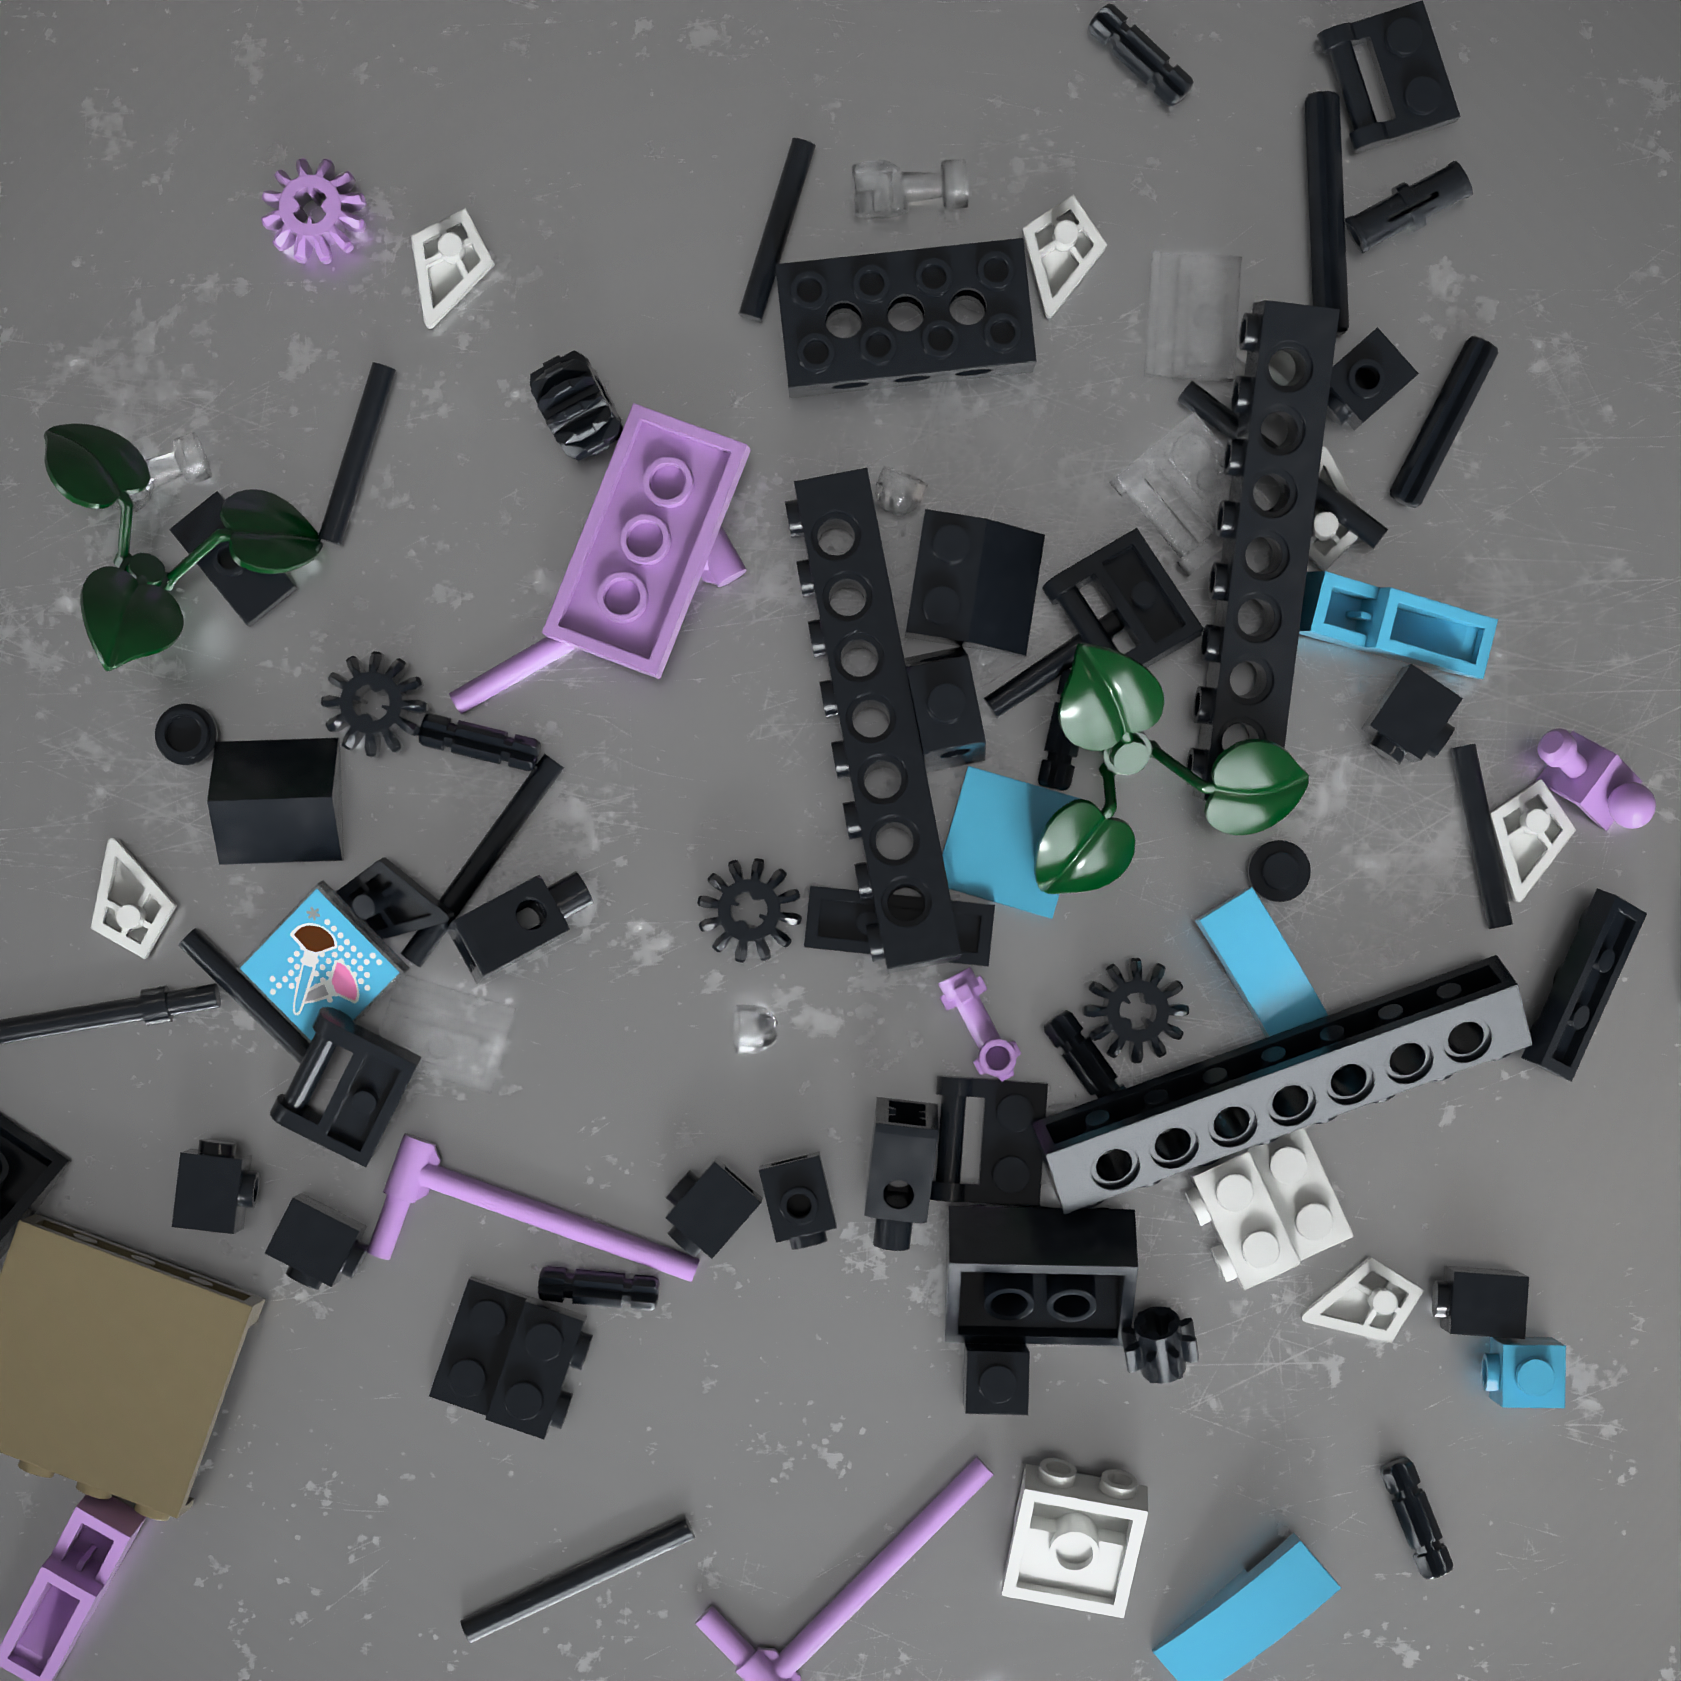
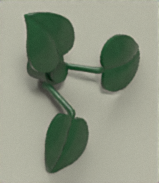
M63 424L53 426L44 433L46 444L44 462L47 474L55 488L72 503L83 507L105 509L117 501L121 510L118 552L113 560L116 567L105 566L93 571L86 578L80 594L81 612L88 638L101 665L107 672L132 660L160 653L177 641L184 626V618L179 604L168 591H172L177 581L219 543L229 541L231 557L239 566L263 574L285 573L300 568L313 561L323 547V543L318 539V532L289 502L276 494L264 490H243L228 497L221 507L220 518L225 528L214 531L170 572H165L163 563L154 555L137 553L132 556L129 553L133 502L129 495L145 490L150 481L148 465L139 450L121 435L95 425Z
M1078 643L1075 649L1071 672L1060 698L1058 708L1059 722L1065 736L1074 745L1086 750L1098 751L1104 762L1098 770L1103 777L1105 802L1102 810H1100L1089 800L1076 799L1062 806L1052 815L1041 833L1034 858L1036 883L1039 889L1047 894L1086 892L1109 885L1126 871L1135 853V836L1126 821L1112 817L1117 809L1116 774L1133 775L1140 772L1147 765L1149 758H1155L1198 791L1210 794L1204 809L1205 818L1212 827L1230 835L1258 833L1284 819L1296 807L1309 784V774L1285 748L1277 743L1263 739H1246L1236 742L1218 756L1212 767L1211 775L1213 782L1200 778L1162 750L1156 741L1149 740L1144 732L1159 721L1163 712L1164 693L1156 677L1141 663L1119 651L1089 643Z

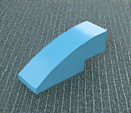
M1309 571L1306 574L1299 634L1406 663L1475 679H1483L1498 619L1395 588L1377 587L1326 571Z
M1253 887L1243 889L1195 920L1224 966L1229 980L1266 1038L1328 1016L1311 983Z
M1293 1533L1252 1570L1247 1572L1244 1569L1152 1651L1177 1681H1223L1281 1639L1338 1592L1341 1587L1299 1537Z

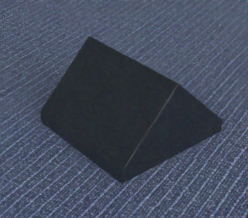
M340 738L222 741L216 743L207 804L219 865L344 861Z

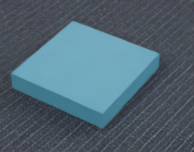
M968 766L942 853L949 889L1052 919L1059 894H1047L1039 889L1034 875L1036 848L1041 833L1052 815L1067 803L1081 798Z

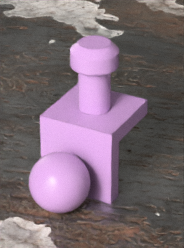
M1556 728L1542 736L1537 750L1540 758L1547 766L1537 780L1542 779L1549 790L1576 804L1598 827L1607 831L1615 821L1622 827L1634 829L1644 826L1652 819L1656 809L1653 793L1641 784L1643 781L1617 754L1574 731L1569 733L1565 729Z

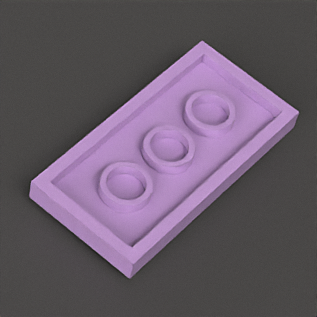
M633 403L542 633L548 638L660 679L751 449L749 446Z

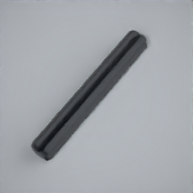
M1318 91L1308 94L1305 100L1313 306L1340 309L1337 335H1341L1349 328L1340 97L1336 92Z

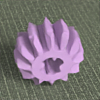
M305 158L298 159L296 161V169L299 177L291 180L289 175L280 169L274 176L284 188L282 193L273 190L263 192L262 200L277 210L264 215L261 218L262 224L267 230H279L273 239V244L279 251L287 250L294 245V258L297 262L305 264L315 247L320 261L323 264H329L332 262L330 245L336 242L346 253H350L354 249L353 244L344 234L346 230L353 232L365 231V221L351 213L364 208L367 205V201L362 193H349L356 182L349 171L341 173L334 178L335 166L331 160L323 159L315 175H313L308 161ZM311 200H314L317 206L321 205L326 214L317 223L310 216L308 217L303 210L305 204Z

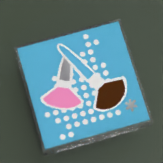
M323 880L311 889L236 969L311 1043L316 1033L312 1025L322 1007L340 1010L357 1024L403 977L410 967Z

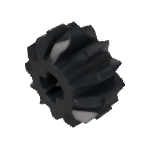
M575 350L562 357L557 355L544 362L543 367L530 374L531 393L538 404L537 407L565 454L580 461L590 455L594 457L610 448V444L619 440L623 430L621 418L607 393L606 387L601 382L588 358Z
M373 651L371 653L369 672L365 671L362 662L357 657L351 656L347 658V667L353 678L348 681L345 677L335 672H332L328 677V681L332 685L343 689L341 697L327 695L321 698V705L323 707L341 709V714L330 718L325 725L328 731L337 732L351 726L343 738L342 746L352 751L358 746L365 735L364 748L366 755L369 757H378L381 748V737H384L387 746L392 752L398 753L402 751L403 744L396 731L401 728L410 735L419 736L421 728L416 723L407 720L408 713L422 714L428 712V703L421 700L408 699L409 695L419 691L424 686L422 679L416 676L399 684L408 666L407 662L400 658L390 665L384 675L385 659L381 652ZM370 690L381 696L388 695L389 706L382 705V708L387 710V713L379 720L371 714H362L361 703L368 704V701L363 699V696Z
M754 859L751 879L745 880L738 860H732L728 863V867L735 883L728 886L715 873L708 877V882L711 886L723 893L720 900L709 896L698 897V906L718 909V917L704 919L699 923L700 930L702 932L711 931L722 925L725 932L715 940L712 948L716 952H721L727 947L733 937L738 939L739 942L735 951V961L745 962L748 955L749 941L756 942L757 952L762 961L769 960L771 952L764 939L770 934L779 945L785 948L792 942L786 933L776 928L779 921L791 925L801 924V915L781 912L780 905L798 900L800 893L797 889H792L777 896L774 889L787 876V873L781 868L773 873L767 884L761 882L764 871L763 859ZM748 892L754 901L764 899L768 910L767 916L759 915L764 922L758 927L751 929L746 920L735 921L732 913L733 905L741 906L736 901L738 896Z
M1130 958L1128 963V980H1124L1119 968L1115 964H1109L1105 967V971L1114 985L1110 990L1101 983L1090 982L1088 990L1105 999L1103 1006L1091 1004L1083 1006L1082 1013L1087 1017H1104L1105 1022L1093 1027L1088 1032L1091 1040H1100L1111 1032L1115 1034L1107 1045L1106 1054L1108 1056L1116 1058L1127 1040L1129 1041L1130 1061L1135 1064L1141 1063L1144 1056L1143 1042L1147 1041L1151 1051L1161 1058L1167 1053L1164 1044L1158 1037L1161 1032L1176 1040L1182 1038L1184 1032L1179 1027L1167 1022L1169 1015L1181 1017L1188 1015L1189 1006L1184 1004H1168L1167 999L1178 994L1183 989L1180 981L1169 982L1160 989L1157 987L1166 969L1162 964L1156 963L1150 969L1145 981H1143L1141 959ZM1133 993H1139L1140 1001L1151 1005L1152 1009L1150 1018L1141 1017L1144 1025L1132 1028L1131 1019L1120 1016L1119 1012L1122 1002L1131 1003L1127 996Z

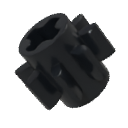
M1156 1306L1138 1312L1134 1320V1328L1121 1329L1127 1371L1131 1373L1140 1370L1143 1377L1150 1383L1165 1384L1183 1378L1186 1362L1194 1363L1199 1361L1193 1319L1190 1317L1180 1320L1178 1314L1170 1307Z

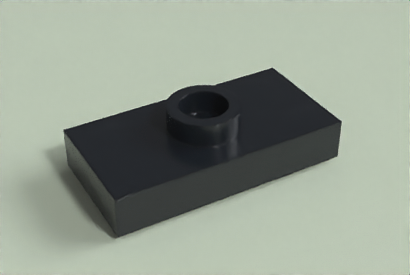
M218 491L169 529L188 554L214 531L225 528L220 518V510L226 499ZM229 541L216 545L197 563L249 627L297 589L286 573L263 574L239 566L231 557Z

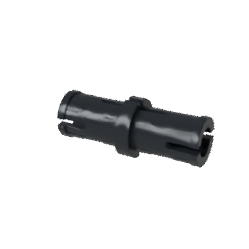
M1453 161L1445 168L1410 186L1403 182L1391 189V196L1354 216L1345 218V224L1356 247L1361 253H1365L1371 247L1408 228L1413 232L1426 226V218L1463 198H1469L1473 195V189L1462 166L1457 161ZM1430 195V197L1412 207H1409L1410 205L1418 202L1420 199ZM1405 207H1409V208L1405 209L1404 211L1400 212L1399 214L1395 215L1394 217H1392V218H1390V219L1387 220L1388 216H1390V215H1392V214H1394V213L1400 211L1401 209H1403V208H1405Z

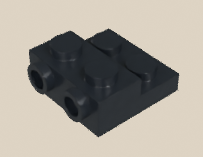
M470 1277L429 1397L485 1415V1420L544 1440L550 1426L562 1429L573 1397V1393L563 1390L569 1369L572 1367L582 1370L593 1338L592 1334L583 1332L587 1316Z

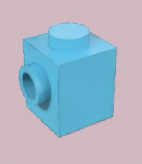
M1490 1337V1353H1484L1482 1359V1384L1484 1391H1489V1398L1502 1408H1565L1566 1345L1552 1337H1525V1339Z

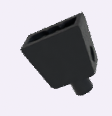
M961 646L904 658L926 773L985 761V734L970 661L964 648Z
M576 871L549 886H546L542 877L538 875L453 920L447 932L476 984L564 936L570 930L565 919L594 904L584 881ZM527 907L537 913L540 922L529 930L523 928L516 919V913Z
M877 1097L864 1215L876 1218L873 1245L878 1248L891 1251L910 1249L913 1223H927L939 1132L938 1104ZM901 1180L908 1184L903 1187H895L889 1183Z

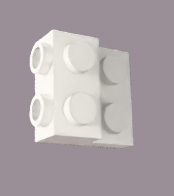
M1305 1128L1282 1135L1269 1144L1255 1145L1227 1155L1211 1165L1203 1166L1188 1173L1194 1185V1188L1185 1192L1189 1205L1200 1226L1208 1222L1211 1223L1220 1242L1219 1245L1210 1248L1216 1264L1226 1282L1236 1278L1239 1286L1244 1290L1301 1265L1300 1261L1354 1237Z
M1058 1458L1044 1459L1041 1461L1040 1466L1026 1464L1014 1516L1012 1540L1002 1581V1596L1124 1618L1148 1515V1486L1138 1485L1136 1477L1126 1471L1117 1469L1106 1470L1102 1473L1101 1477L1079 1474L1073 1464Z

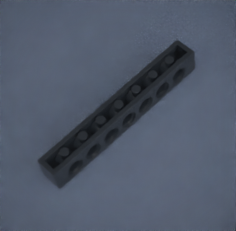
M1264 300L1253 303L1252 313H1244L1242 318L1239 348L1240 350L1247 351L1244 376H1236L1231 399L1232 412L1240 413L1237 438L1228 439L1224 455V474L1232 476L1229 501L1222 500L1220 502L1216 520V535L1219 538H1224L1221 563H1213L1208 586L1209 599L1216 600L1214 624L1205 625L1201 641V660L1209 662L1206 687L1198 686L1193 706L1194 723L1201 724L1198 748H1190L1186 767L1206 781L1213 782L1211 775L1213 764L1224 751L1222 745L1223 735L1234 724H1244L1249 732V739L1269 740L1285 748L1340 309ZM1279 350L1290 354L1295 362L1294 377L1285 386L1276 383L1269 372L1270 359ZM1273 412L1281 415L1288 427L1285 441L1277 448L1267 445L1261 434V426L1264 419ZM1270 475L1279 485L1280 497L1274 507L1265 511L1256 504L1253 490L1256 482L1262 476ZM1262 537L1269 542L1272 548V559L1267 568L1256 573L1248 566L1245 554L1248 545L1254 539ZM1256 599L1264 609V622L1256 632L1246 634L1239 626L1238 612L1245 602ZM1249 661L1257 672L1256 684L1247 694L1237 695L1230 684L1231 673L1238 664ZM1193 787V796L1203 801L1208 800L1210 794L1202 793Z
M862 468L794 481L796 499L785 501L791 538L803 536L808 559L796 561L802 596L803 598L815 596L819 615L818 620L808 621L814 658L826 656L831 680L819 682L826 718L838 716L842 740L831 742L838 779L850 777L854 801L842 803L849 840L861 837L866 862L854 864L860 899L867 900L873 898L877 923L866 925L872 961L885 960L887 974L960 960L962 954L868 469ZM832 528L844 529L852 535L854 539L853 546L842 555H830L823 551L819 545V539L824 532ZM850 587L857 589L865 597L866 603L857 614L844 616L837 613L831 607L830 600L832 596L842 588ZM863 647L872 651L878 661L875 669L865 676L849 674L841 664L844 655L849 650ZM875 707L887 715L889 726L884 733L877 737H866L857 732L853 725V720L856 714L864 708ZM885 767L895 771L901 780V786L897 793L889 798H877L871 795L864 783L867 775L872 770ZM900 828L906 831L913 842V847L909 854L897 860L884 857L876 846L877 838L884 830ZM899 889H913L922 896L925 908L918 918L911 921H901L895 918L889 911V898Z
M1494 955L1037 1120L1031 1124L1050 1183L1064 1214L1081 1208L1095 1207L1108 1198L1139 1187L1153 1186L1166 1177L1191 1168L1211 1165L1224 1156L1249 1147L1269 1144L1282 1135L1307 1126L1327 1123L1340 1114L1365 1105L1385 1102L1398 1093L1423 1084L1443 1081L1456 1072L1481 1063L1501 1060L1512 1052L1533 1044L1518 983L1499 957ZM1172 1128L1171 1130H1169V1131H1167V1132L1161 1134V1133L1164 1132L1165 1130H1168V1129Z

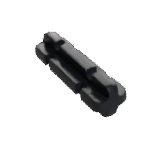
M1108 3L1102 7L1090 21L1088 27L1090 33L1104 46L1110 43L1113 46L1111 52L1146 85L1152 82L1156 86L1154 93L1167 105L1174 106L1179 103L1191 90L1194 83L1192 77L1178 64L1172 67L1169 64L1170 57L1136 25L1130 28L1126 24L1128 17L1114 4Z
M1066 669L1062 672L1057 689L1058 695L1062 694L1071 669ZM1059 701L1054 703L1044 751L1048 752L1047 760L1043 759L1041 761L1038 783L1043 787L1064 791L1068 790L1071 786L1075 766L1071 765L1072 757L1076 758L1078 756L1079 746L1074 745L1065 736L1060 726L1058 714Z
M432 713L425 714L420 727L419 743L426 747L444 751L445 747H449L451 752L496 764L506 761L509 767L524 771H532L538 761L540 742L534 738L518 734L511 738L508 737V732L461 720L454 724L451 723V718Z
M1068 1010L1062 1011L1045 1024L1044 1032L1056 1048L1061 1046L1065 1053L1062 1054V1057L1091 1096L1095 1094L1097 1098H1101L1126 1089L1124 1084H1117L1115 1081L1118 1077L1091 1038L1089 1036L1084 1038L1081 1034L1083 1027L1072 1012Z
M551 1266L542 1268L539 1274L538 1297L542 1301L563 1303L564 1298H571L572 1304L622 1308L624 1303L631 1304V1309L652 1311L656 1309L659 1300L660 1283L659 1279L655 1276L635 1274L633 1279L625 1278V1273L576 1269L575 1274L567 1273V1268Z
M1402 1458L1386 1464L1381 1468L1380 1474L1387 1491L1395 1496L1391 1501L1409 1546H1411V1549H1416L1413 1557L1420 1574L1426 1580L1444 1576L1453 1570L1454 1564L1444 1543L1439 1542L1443 1536L1426 1493L1422 1488L1418 1489L1417 1485L1421 1481L1414 1463L1408 1458Z

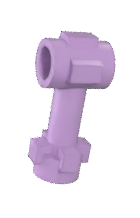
M969 967L938 983L943 993L940 999L946 1011L955 1007L958 1008L979 1049L978 1057L973 1061L980 1075L989 1074L998 1077L1001 1082L1014 1076L1013 1068L1021 1052L1015 1041L1007 1042L999 1036L979 997L980 994L987 990L982 977L976 978L972 968Z

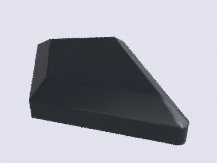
M386 857L376 861L335 892L370 943L442 924L454 918L453 911Z

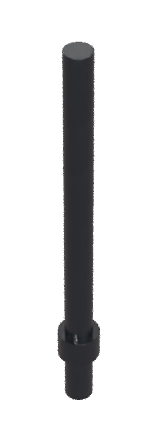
M216 983L172 991L165 985L142 989L140 996L0 1019V1044L142 1020L145 1021L147 1026L173 1022L174 1015L220 1008V992Z

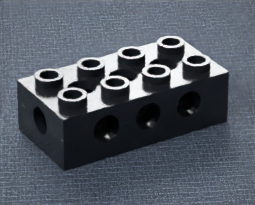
M1023 238L775 264L789 398L1031 373L1036 365V350ZM970 300L978 304L982 309L983 318L975 324H961L952 317L950 307L958 301ZM907 306L915 309L920 314L922 323L914 330L900 331L891 325L888 316L894 309ZM849 313L859 320L861 328L851 337L840 338L833 335L826 325L834 315Z

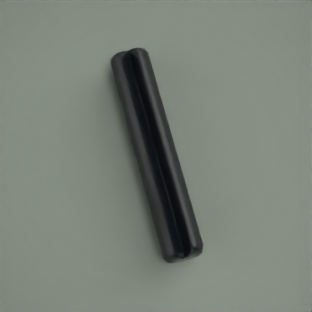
M1471 336L1465 342L1390 489V496L1397 502L1411 508H1417L1422 504L1498 355V348L1489 341Z

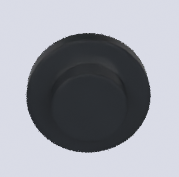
M178 704L167 709L159 718L155 728V741L159 751L169 761L180 765H194L204 761L211 755L218 740L217 725L213 717L205 709L193 704Z
M1276 840L1263 844L1254 852L1248 865V877L1253 889L1261 897L1273 902H1285L1296 898L1305 890L1310 880L1311 868L1306 854L1300 847L1288 841Z

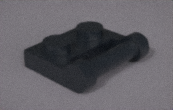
M1423 0L1356 22L1342 23L1317 34L1323 54H1330L1354 131L1349 133L1355 152L1370 150L1452 124L1461 117ZM1367 42L1391 120L1385 122H1377L1353 49L1355 45Z
M1138 528L1133 529L1058 573L1042 587L1052 605L1059 604L1084 643L1119 651L1079 591L1081 587L1093 581L1136 646L1125 653V655L1138 661L1146 668L1200 637L1204 629Z
M322 1007L312 1025L316 1033L286 1094L277 1096L270 1110V1116L281 1126L367 1167L422 1057L355 1024L344 1012L331 1007ZM338 1045L352 1052L353 1055L324 1114L321 1115L311 1110L308 1103Z
M938 1075L936 1094L942 1095L936 1180H932L930 1200L1028 1207L1040 1206L1043 1158L1031 1123L1046 1118L1048 1083L1004 1080L1001 1082L999 1079ZM966 1097L984 1098L978 1183L961 1181Z

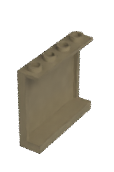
M38 1214L19 1220L0 1273V1453L19 1459L18 1467L27 1473L45 1478H52L56 1473L77 1481L76 1489L91 1497L111 1499L112 1495L134 1502L133 1509L140 1515L150 1519L168 1521L170 1516L179 1518L193 1505L195 1498L189 1497L248 1329L258 1322L265 1298Z

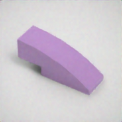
M89 1495L84 1496L73 1511L52 1554L41 1566L0 1645V1667L25 1681H54L146 1519L145 1516L140 1515L132 1507L113 1496L111 1499H99Z

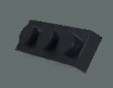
M810 886L804 947L871 954L866 925L877 923L873 898L861 900L859 891ZM892 894L888 901L889 911L895 918L901 921H911L918 918L925 908L922 897ZM951 900L962 956L960 960L949 963L989 967L995 905Z
M1598 888L1596 889L1590 905L1580 917L1578 932L1565 961L1559 966L1554 975L1552 990L1539 1019L1534 1022L1529 1031L1533 1045L1525 1048L1521 1056L1522 1059L1553 1075L1572 1082L1646 918V912L1617 895Z

